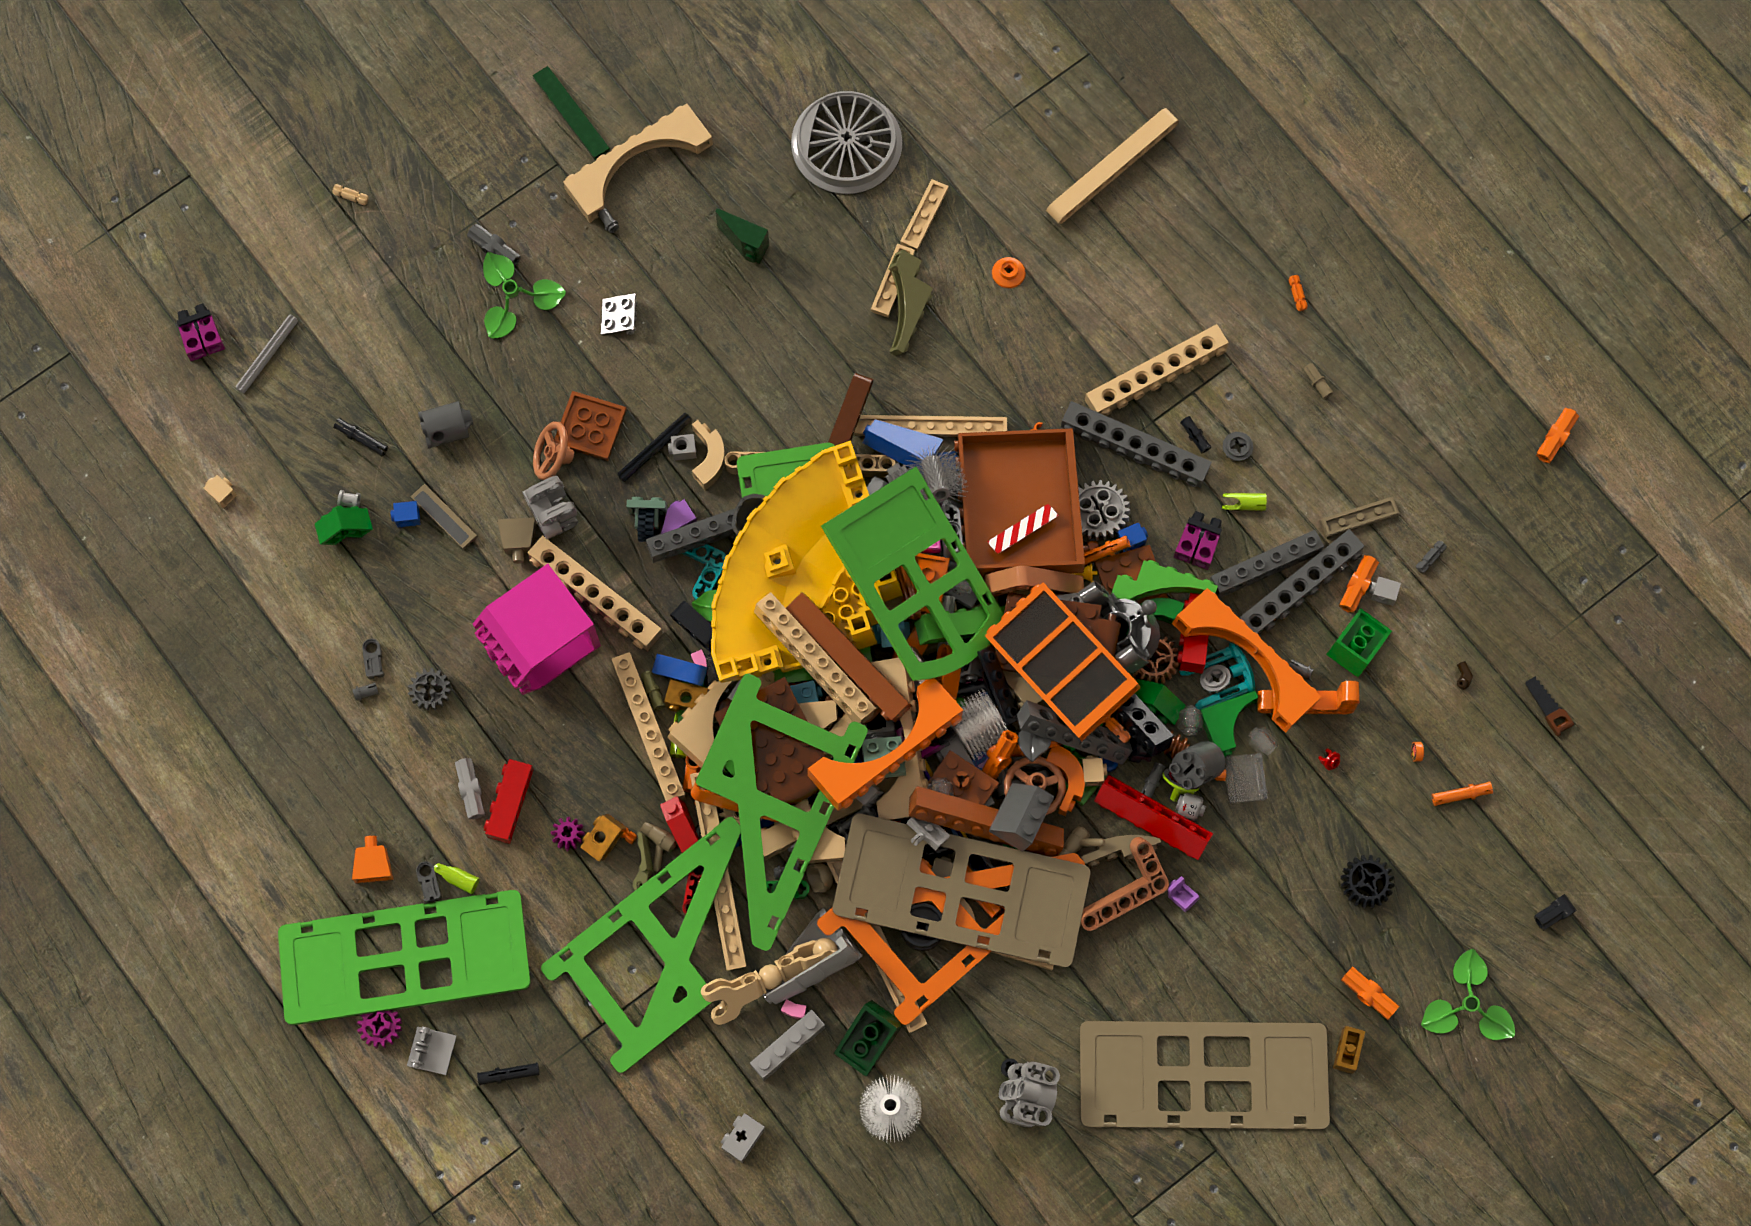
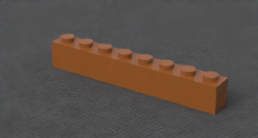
M801 592L786 607L788 612L816 640L818 645L829 654L828 656L842 668L841 670L847 677H851L855 681L856 687L869 696L867 699L875 707L878 705L882 710L880 714L887 721L891 719L897 722L912 707L911 703L806 594Z
M919 786L915 788L909 797L910 817L1010 845L989 832L999 811L998 809ZM1042 822L1033 843L1025 850L1048 857L1058 856L1064 848V828Z

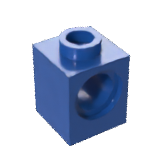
M417 501L393 503L394 510H391L392 522L395 521L398 528L421 525Z
M1139 522L1117 532V539L1126 535L1131 547L1122 549L1123 552L1146 545L1148 534L1146 529L1140 526Z

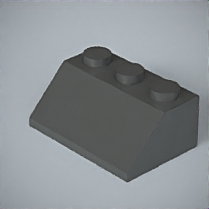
M1012 783L989 832L1023 852L1033 843L1054 796L1038 786Z

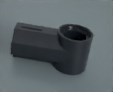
M1564 894L1550 903V906L1537 913L1534 919L1539 928L1544 931L1577 910Z

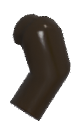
M1466 661L1457 664L1461 673L1457 680V686L1461 690L1467 689L1473 679Z

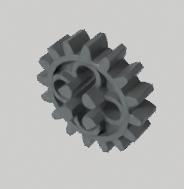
M424 668L423 674L416 672L417 678L411 677L413 685H408V688L412 690L408 694L410 697H414L411 700L413 704L418 703L419 709L425 706L426 711L430 707L436 710V705L438 704L443 707L442 701L449 700L446 694H451V690L448 689L451 683L447 681V676H442L441 670L435 673L434 668H431L430 672H427ZM433 677L434 680L431 681L433 689H430L429 692L431 695V700L425 701V698L427 699L429 696L426 691V689L428 690L430 688L428 679ZM419 686H423V687H424V688L420 689V691L417 690V688H418ZM439 688L443 689L440 693L436 692Z

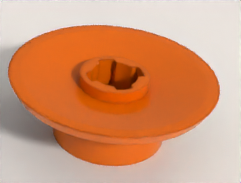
M1012 257L998 260L992 268L994 281L1003 288L1017 287L1025 278L1026 272L1023 264ZM1009 268L1012 272L1007 273L1006 270Z

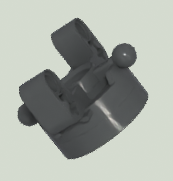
M1096 581L1080 590L1078 594L1084 603L1102 605L1100 619L1108 620L1109 614L1116 615V621L1125 619L1129 623V633L1123 641L1117 643L1114 657L1121 666L1133 674L1149 663L1148 660L1155 653L1160 640L1159 624L1153 615L1157 609L1156 603L1153 600H1145L1140 605L1133 600L1117 599L1114 593L1109 594Z

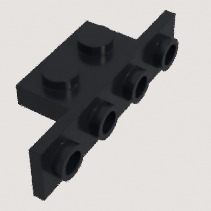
M990 645L977 652L983 666L979 672L991 698L990 700H992L993 705H998L1006 724L1005 726L1018 720L1017 713L1019 711L994 647Z

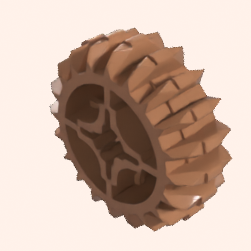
M1164 637L1163 640L1160 639L1158 648L1162 649L1165 653H1159L1156 649L1153 657L1157 658L1155 666L1154 662H1151L1152 660L1149 659V663L1145 666L1150 669V672L1141 668L1133 674V677L1140 676L1139 679L1141 680L1146 679L1158 683L1159 680L1162 684H1165V678L1171 680V674L1175 675L1177 672L1175 668L1179 667L1177 662L1178 655H1176L1178 649L1172 648L1174 643L1169 642L1167 644V637ZM1169 662L1168 667L1158 673V666Z

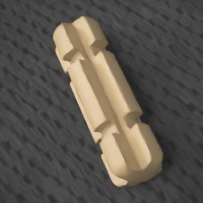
M335 184L332 190L334 195L342 196V198L353 202L358 201V204L366 205L369 200L368 195L359 194L358 191L347 187L343 188V186Z

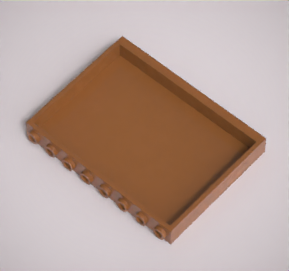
M1073 428L958 433V440L954 441V450L958 452V468L961 467L960 473H963L962 479H965L964 484L961 479L959 481L962 484L961 490L964 491H958V500H960L958 502L962 501V508H959L960 519H963V525H961L962 536H964L963 546L980 575L984 577L986 574L1016 566H1030L1069 574L1084 573L1085 558ZM1047 504L1059 515L998 554L987 542Z

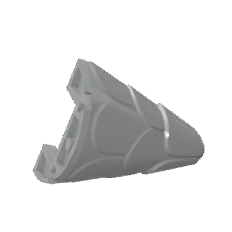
M824 907L814 916L786 954L793 951V948L797 945L827 937L836 943L838 951L785 983L782 981L781 985L776 989H766L767 993L762 996L769 1004L772 1002L778 1004L806 991L807 987L823 981L828 976L850 966L862 957V953L857 945L841 927L829 936L825 935L818 928V919L827 912Z

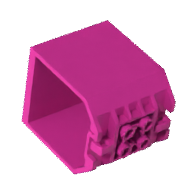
M546 564L486 606L473 622L474 628H479L475 635L484 645L488 656L493 662L497 660L495 663L504 677L508 675L509 681L515 689L522 687L519 689L522 695L541 689L601 646L593 622L549 564Z

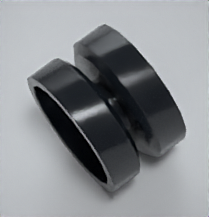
M920 903L911 906L910 914L912 916L937 922L941 921L942 914L933 905ZM917 922L916 929L924 925L926 927L925 931L928 930L929 924ZM901 931V937L905 944L916 951H929L935 948L941 941V939Z

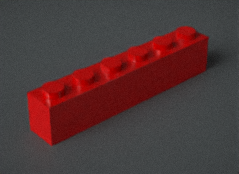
M1108 775L1094 800L1102 808L1114 812L1118 817L1130 821L1136 827L1146 830L1152 836L1160 838L1171 847L1177 848L1186 853L1187 856L1199 860L1213 835L1212 832L1111 775Z

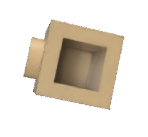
M218 475L210 478L203 488L223 509L237 496L231 488L233 486L231 482L225 477L221 479Z
M1092 755L1082 759L1081 766L1084 772L1085 787L1102 786L1104 776H1107V765L1103 764L1102 758Z

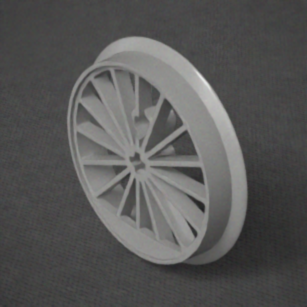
M840 91L821 97L802 112L792 133V154L801 173L816 186L840 194L859 193L879 185L893 172L901 156L902 134L896 118L881 102L863 93ZM841 103H853L847 128ZM838 104L843 129L827 107ZM856 104L867 107L851 128ZM824 110L836 128L816 117L817 113ZM870 110L879 115L857 129ZM881 120H883L888 127L885 129L863 132ZM814 122L831 132L813 129ZM890 133L891 143L875 141L872 136ZM811 135L829 138L810 142ZM863 141H867L870 144L868 146H863L860 143ZM831 144L812 157H808L809 148ZM873 146L889 149L886 157L883 158L873 152ZM836 148L822 169L817 168L812 163ZM842 149L837 176L825 173ZM851 150L857 155L868 173L856 176ZM845 151H848L853 177H840ZM861 154H868L881 163L876 168L871 169Z

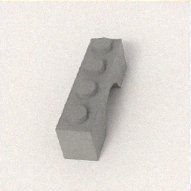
M810 1010L750 1062L751 1067L765 1081L794 1052L825 1029V1024L813 1010Z

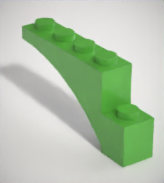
M1144 560L1137 581L1128 575H1118L1112 593L1115 594L1117 599L1137 601L1148 596L1163 593L1201 594L1206 588L1216 593L1218 586L1214 585V582L1210 580L1197 579L1193 574H1182L1173 567L1165 568L1159 566V563L1155 561Z

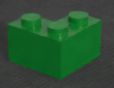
M336 506L332 508L331 512L323 515L315 523L320 545H336L346 537H363L373 530L368 509L359 508L358 506L350 508Z
M1137 679L1136 682L1141 688L1135 694L1164 725L1166 723L1175 725L1186 705L1165 685Z

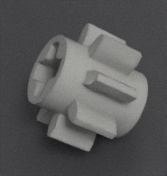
M896 463L888 468V475L885 476L890 483L906 473L904 470L907 467Z

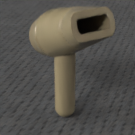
M645 822L640 830L656 844L653 871L658 873L661 870L663 850L667 852L673 851L677 846V842L670 832Z
M1077 826L1070 833L1059 855L1077 853L1082 847L1104 846L1105 840L1102 838L1089 839V832L1084 827Z

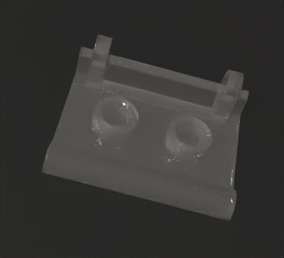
M1262 752L1225 757L1229 803L1266 800L1268 798V789H1266Z

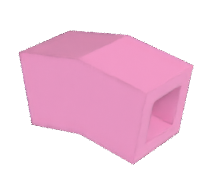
M702 649L691 654L694 664L708 667Z
M786 999L781 1008V1013L791 1018L801 1019L805 1016L806 1005L795 1004Z

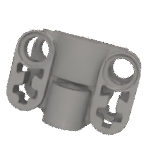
M552 476L522 491L546 540L578 524L574 503H560L566 496L563 482L560 481L558 476Z
M1038 1062L1011 1065L1008 1069L1009 1080L1003 1082L999 1089V1098L1006 1102L1000 1109L1002 1120L1023 1127L1048 1125L1052 1120V1110L1057 1098V1083L1060 1079L1059 1071L1055 1067ZM1015 1070L1021 1072L1022 1076H1018L1015 1073ZM1048 1070L1053 1073V1080L1051 1082L1045 1078ZM1007 1110H1011L1014 1116H1010V1114L1007 1113ZM1041 1111L1046 1115L1044 1122L1039 1121Z

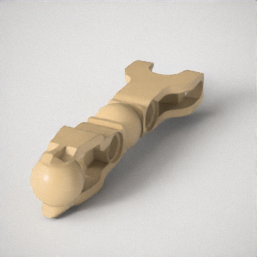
M829 937L816 941L812 940L795 946L793 951L774 961L775 965H765L760 969L759 973L755 970L731 981L718 978L705 984L701 989V995L706 1001L722 1000L711 1011L713 1022L722 1025L734 1020L740 1014L741 1008L744 1005L766 994V989H776L781 985L782 981L784 983L838 951L836 943Z

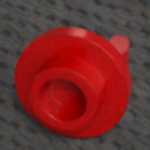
M1326 749L1328 757H1318L1321 764L1327 770L1337 768L1340 764V754Z

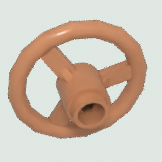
M553 421L548 424L540 433L536 442L533 468L535 475L540 480L555 476L562 464H570L573 460L574 451L567 446L568 436L566 428L561 422ZM554 429L559 431L560 444L554 442L551 433ZM546 441L547 445L544 449L546 459L541 466L540 454ZM554 463L551 469L548 472H546L550 464Z
M1039 756L1034 762H1031L1025 757L1016 761L1007 770L1004 778L1005 796L1011 786L1013 777L1016 776L1025 785L1037 784L1043 790L1047 786L1058 783V793L1055 800L1050 804L1046 815L1053 813L1061 805L1066 794L1065 778L1060 768L1047 762L1046 758ZM1028 764H1040L1047 767L1054 775L1046 778L1043 774L1036 772L1029 776L1020 768Z

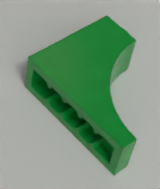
M1256 691L1201 709L1199 712V717L1209 742L1215 743L1221 749L1224 758L1231 756L1236 748L1234 741L1235 721L1245 708L1257 702L1258 695Z

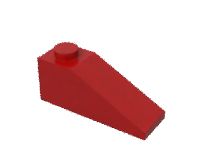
M676 796L660 804L665 820L683 853L700 840L686 803Z

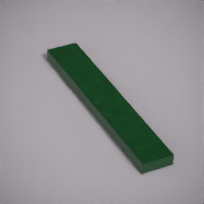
M548 66L532 75L533 79L594 160L610 151L609 146Z

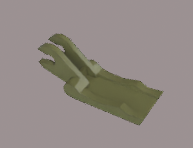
M637 832L639 838L637 844L641 851V864L639 866L640 870L633 881L634 890H637L641 884L643 885L647 882L653 872L649 839L640 832Z

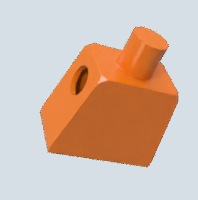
M366 836L365 847H359L355 850L352 880L355 883L393 880L387 849L383 845L377 846V836Z

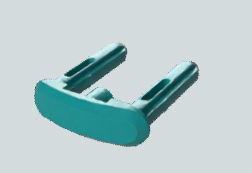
M1229 643L1227 648L1207 655L1206 661L1220 655L1222 657L1205 663L1204 669L1234 658L1237 664L1229 667L1230 673L1233 678L1243 675L1244 682L1199 700L1195 704L1196 710L1200 711L1201 709L1255 691V680L1250 663L1236 644ZM1179 669V673L1182 676H1189L1195 673ZM1238 690V692H1236V693H1233V694L1228 695V696H1226V697L1220 698L1221 696H1224V695H1226V694H1229V693H1231V692H1234V691Z

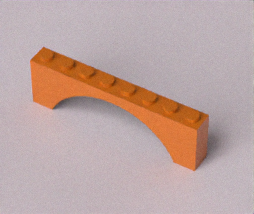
M1208 588L1183 609L1172 622L1185 637L1194 635L1216 636L1231 641L1246 650L1259 663L1268 677L1274 697L1272 720L1285 733L1321 698L1315 688L1311 687L1300 674L1296 673L1287 661L1279 657L1272 647L1268 646L1257 633L1247 626L1244 620L1236 616L1232 609L1225 605Z
M935 678L925 680L917 686L916 695L919 708L917 720L908 737L895 750L881 758L863 763H844L822 757L808 768V777L838 811L842 808H848L856 797L865 795L869 791V787L873 784L878 785L885 778L884 776L889 772L894 773L898 770L902 762L905 760L910 761L918 750L926 749L935 737L940 738L946 733L947 728L951 725L956 726L961 722L963 709Z

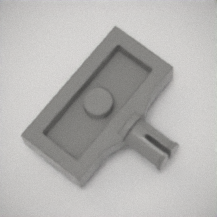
M913 817L906 823L917 833L911 839V843L915 846L924 840L936 851L950 837L943 828L934 823L918 820Z

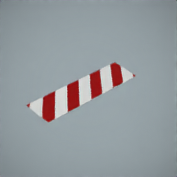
M1047 504L987 542L998 554L1059 515Z

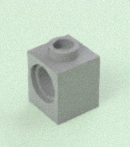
M694 434L671 436L668 450L669 455L673 454L674 461L697 458ZM680 445L687 446L684 450L677 449Z
M1378 576L1376 582L1372 581L1369 593H1372L1370 600L1393 606L1396 602L1401 583Z

